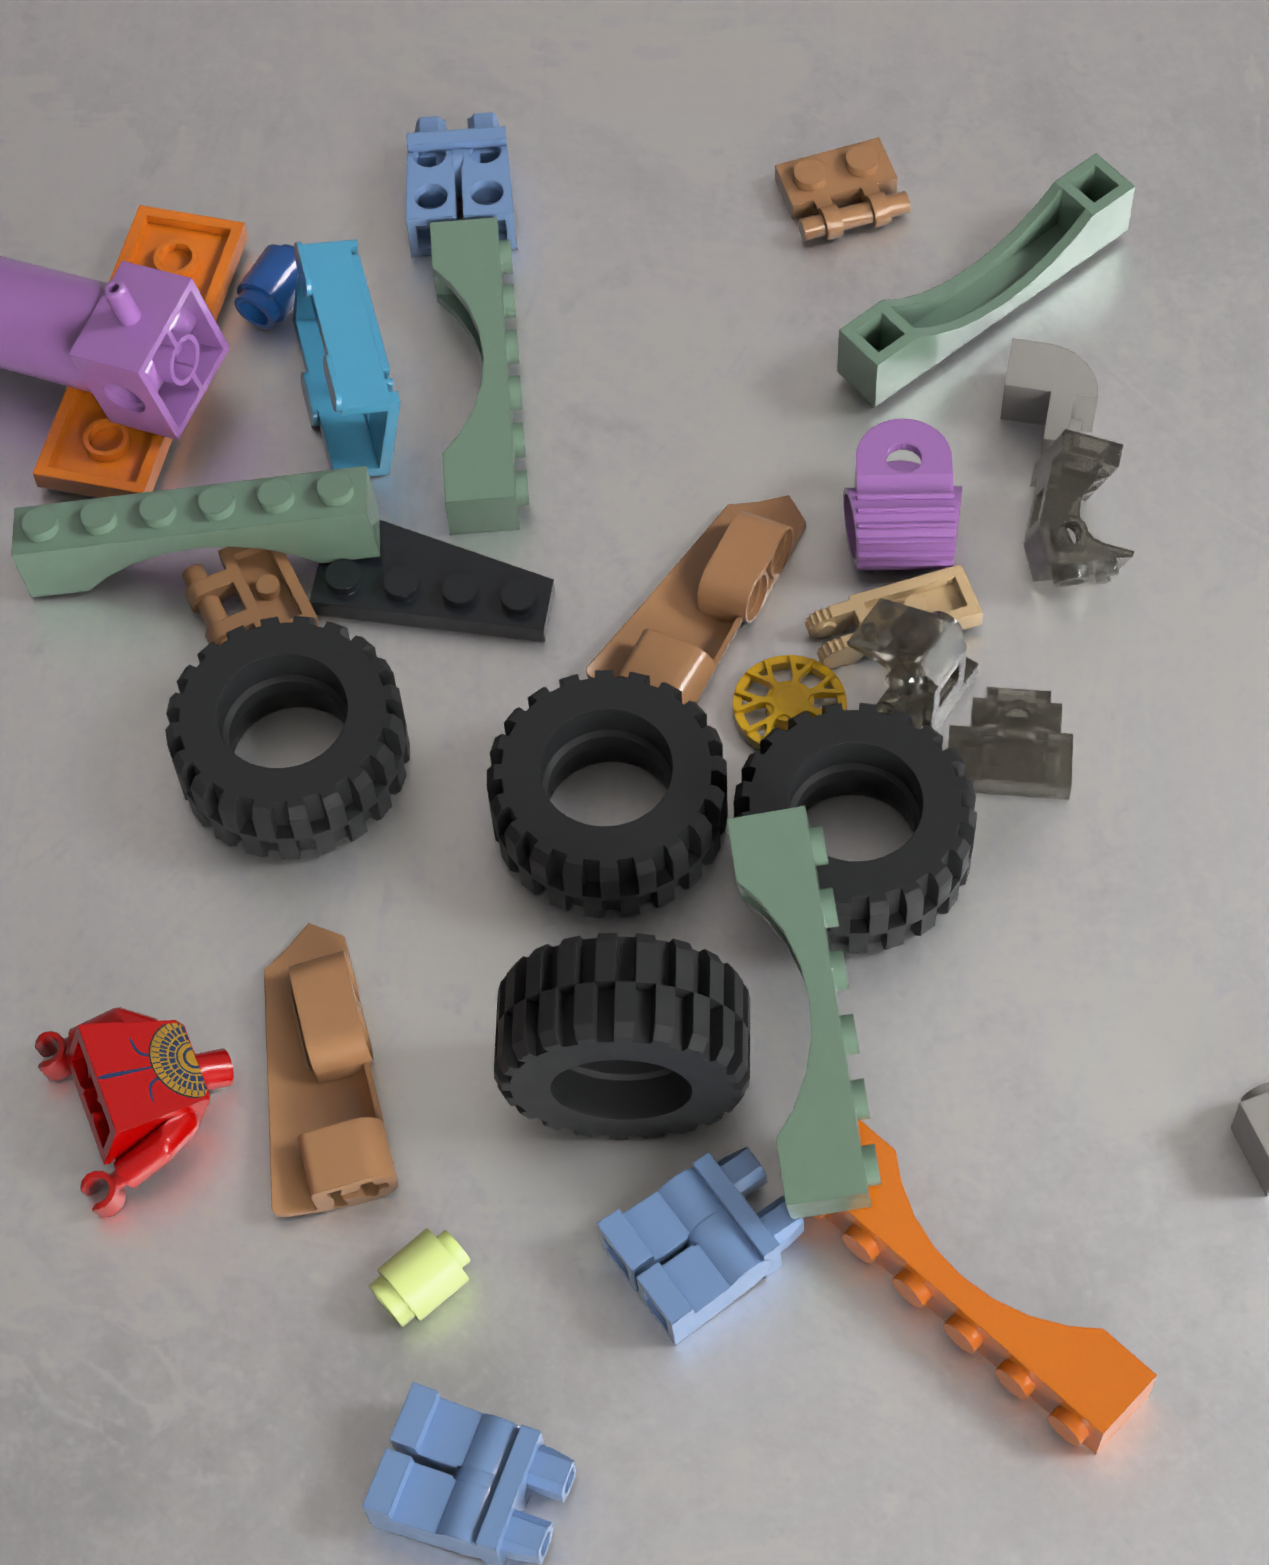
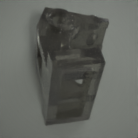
M1065 429L1035 463L1030 484L1031 487H1035L1023 543L1033 582L1053 580L1054 587H1071L1086 583L1090 580L1089 575H1095L1096 584H1105L1111 581L1110 576L1118 575L1119 569L1133 557L1134 551L1106 544L1095 539L1088 532L1087 525L1080 517L1081 500L1087 501L1119 467L1124 444ZM1067 528L1071 529L1074 532L1076 537L1075 544L1072 541Z
M880 598L847 641V646L876 661L888 671L885 680L889 687L877 702V712L892 715L893 710L897 709L912 715L913 726L921 729L924 725H929L938 731L975 680L978 673L979 663L966 657L967 645L962 637V626L954 617L942 611L931 613Z
M987 687L984 698H972L970 727L949 726L948 748L955 749L965 763L964 776L972 780L975 793L1068 800L1070 798L1073 734L1061 733L1062 703H1051V691Z

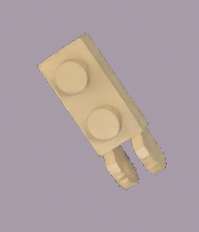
M955 565L851 595L847 601L830 605L825 609L821 608L818 611L815 610L814 613L809 614L804 623L809 636H812L813 639L826 638L828 635L834 636L843 633L851 625H855L857 632L841 636L839 639L834 638L832 641L822 644L821 648H818L819 652H817L820 663L833 669L854 664L866 654L868 657H872L982 625L983 612L962 565Z

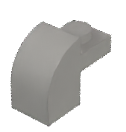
M1013 338L1004 384L1000 419L1045 425L1038 473L1062 476L1065 453L1077 455L1080 432H1092L1098 401L1096 377L1090 366L1069 349L1050 343Z

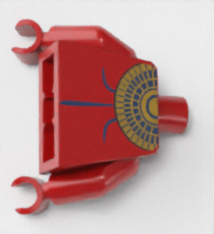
M121 1007L113 1008L71 1028L67 1038H63L57 1032L48 1031L40 1034L35 1042V1049L42 1057H49L57 1053L53 1058L42 1061L38 1065V1069L48 1079L59 1081L72 1074L103 1164L114 1163L115 1170L112 1173L93 1171L86 1174L81 1181L80 1189L86 1196L93 1195L103 1186H109L107 1197L103 1201L96 1203L92 1208V1211L100 1217L116 1215L125 1204L126 1193L124 1188L127 1185L131 1188H136L174 1158L198 1133V1127L210 1101L209 1091L229 1087L234 1079L232 1061L225 1049L221 1048L195 1054L185 1026L176 1020L158 1021L157 1018Z

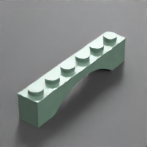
M1095 153L1054 181L1024 219L992 250L970 267L946 282L920 294L901 299H883L839 329L837 372L876 407L1125 233L1129 226L1135 186L1101 156Z
M497 217L431 222L432 269L437 302L454 316L472 339L483 363L482 382L474 408L458 436L442 453L444 495L450 535L519 530L518 506H528L530 503L527 470L516 471L515 458L526 457L523 422L513 423L512 411L523 410L520 375L509 376V364H520L517 329L506 330V319L516 318L514 284L503 285V274L513 273L511 240H500Z
M366 466L14 508L11 556L31 598L90 591L105 578L132 564L162 554L196 548L241 547L266 549L297 555L319 563H330L339 559L355 560L380 557V510Z
M805 806L727 819L734 870L742 900L767 921L789 949L804 979L809 997L811 1041L806 1074L794 1108L776 1137L786 1207L791 1219L872 1207L869 1187L882 1185L875 1144L862 1146L858 1124L859 1120L871 1119L864 1078L851 1080L847 1055L860 1054L854 1015L840 1014L837 991L849 990L843 950L830 952L827 928L838 927L839 922L833 888L820 889L816 866L829 864L822 825L810 827Z

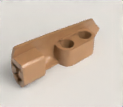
M787 495L759 502L728 504L644 603L586 667L588 679L595 678L596 670H613L614 677L628 678L629 672H636L650 676V685L658 688L662 682H666L682 691L683 705L689 700L698 703L743 621L751 623L755 620L806 528V521L791 497Z
M308 923L292 943L264 969L271 1209L275 1216L279 1218L321 1213L374 1201L387 1196L398 1187L396 1170L370 1063H374L373 1050L346 939L343 935Z

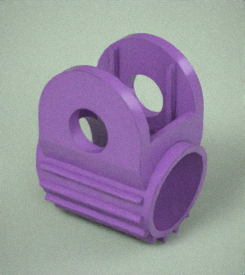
M893 419L874 426L860 440L856 451L854 487L844 488L843 491L846 535L851 558L854 565H856V570H938L954 565L963 486H953L951 449L945 437L934 427L913 419ZM897 450H909L920 458L921 463L918 464L904 460L887 462L886 459Z

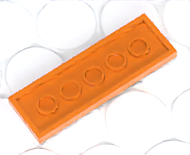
M139 205L109 282L122 261L192 278L212 316L217 321L248 238L246 225L244 222ZM67 386L32 474L37 487L96 498L152 492L172 438L110 422L91 392Z

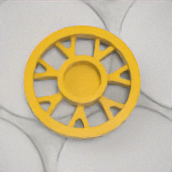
M781 655L764 659L755 664L740 678L733 694V717L736 727L743 738L753 747L760 750V741L774 727L788 731L789 718L804 711H808L811 717L821 715L822 709L814 707V699L835 698L837 703H842L843 710H847V698L841 681L827 666H823L820 662L804 656ZM790 669L792 681L777 682L773 671ZM808 673L822 680L810 689L800 683ZM754 682L770 689L766 696H758L747 692V690ZM743 700L749 702L747 704L742 705ZM765 708L767 718L749 725L744 714ZM766 730L764 737L757 732Z

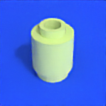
M426 1228L377 1269L380 1276L368 1287L386 1311L403 1328L413 1318H416L419 1322L469 1281L462 1268L471 1260L448 1231L444 1230L436 1237Z

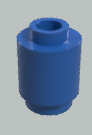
M276 244L268 245L237 287L238 296L234 301L236 310L244 319L259 328L270 329L275 323L284 321L294 307L297 277L294 246L288 244L281 246Z

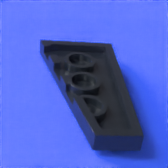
M380 520V557L355 560L339 559L330 563H318L309 601L316 615L545 642L555 596L554 579Z

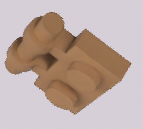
M879 137L775 165V181L792 220L799 219L798 226L803 241L822 236L826 241L843 237L844 230L869 223L873 228L890 224L892 217L910 213L911 211L907 193L905 191L895 193L897 192L898 177Z
M225 547L218 550L224 570L208 576L203 565L194 564L187 567L182 573V577L188 587L185 597L192 611L196 614H201L207 626L205 638L208 644L214 641L219 646L228 640L226 636L228 631L241 625L244 626L245 630L261 626L260 619L278 617L279 623H291L294 616L314 617L316 626L320 627L318 617L285 553L257 548ZM237 595L244 610L228 617L222 604L225 599Z

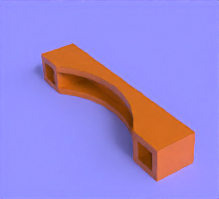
M859 1120L862 1146L875 1144L882 1185L869 1187L872 1207L812 1217L821 1220L825 1216L843 1232L841 1235L842 1240L854 1255L868 1264L875 1260L893 1276L892 1283L905 1300L917 1308H922L926 1305L945 1322L943 1324L945 1332L955 1344L971 1354L977 1350L996 1366L995 1374L997 1378L1012 1394L1023 1400L1030 1396L1050 1414L1047 1417L1050 1425L1064 1440L1074 1446H1080L1083 1443L1094 1454H1097L1149 1397L1157 1374L1104 1329L1067 1326L1029 1316L993 1299L961 1276L934 1247L916 1219L901 1182L896 1150Z

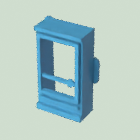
M357 239L310 244L294 242L297 277L292 320L306 371L301 372V387L310 424L312 427L320 426L330 470L366 466L369 477L390 475L401 402L398 391H393V379L389 378L390 367L360 256L357 254Z

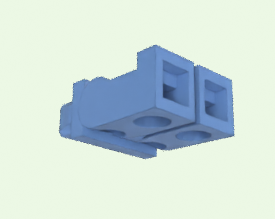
M493 112L475 113L467 119L468 129L447 130L446 121L438 116L419 117L414 133H406L408 151L406 167V225L411 257L432 255L430 223L459 220L458 198H463L464 220L497 217L500 240L510 239L511 249H518L506 126L499 127L497 117Z
M748 1147L738 1150L718 1162L708 1152L696 1160L692 1168L675 1175L658 1191L629 1210L622 1213L618 1209L596 1223L601 1246L635 1292L639 1290L640 1299L675 1346L750 1290L763 1277L767 1278L782 1267L781 1252L788 1248L804 1232L803 1218L791 1219L783 1195L758 1213L745 1200L750 1194L768 1183L766 1172Z
M413 1382L389 1439L394 1450L385 1449L362 1505L370 1524L373 1527L473 1558H481L483 1562L491 1565H504L507 1558L542 1564L552 1539L554 1530L552 1522L524 1512L532 1492L564 1503L576 1476L577 1468L575 1461L559 1451L547 1447L540 1430L522 1424L520 1427L504 1418L481 1413L441 1398L438 1391Z

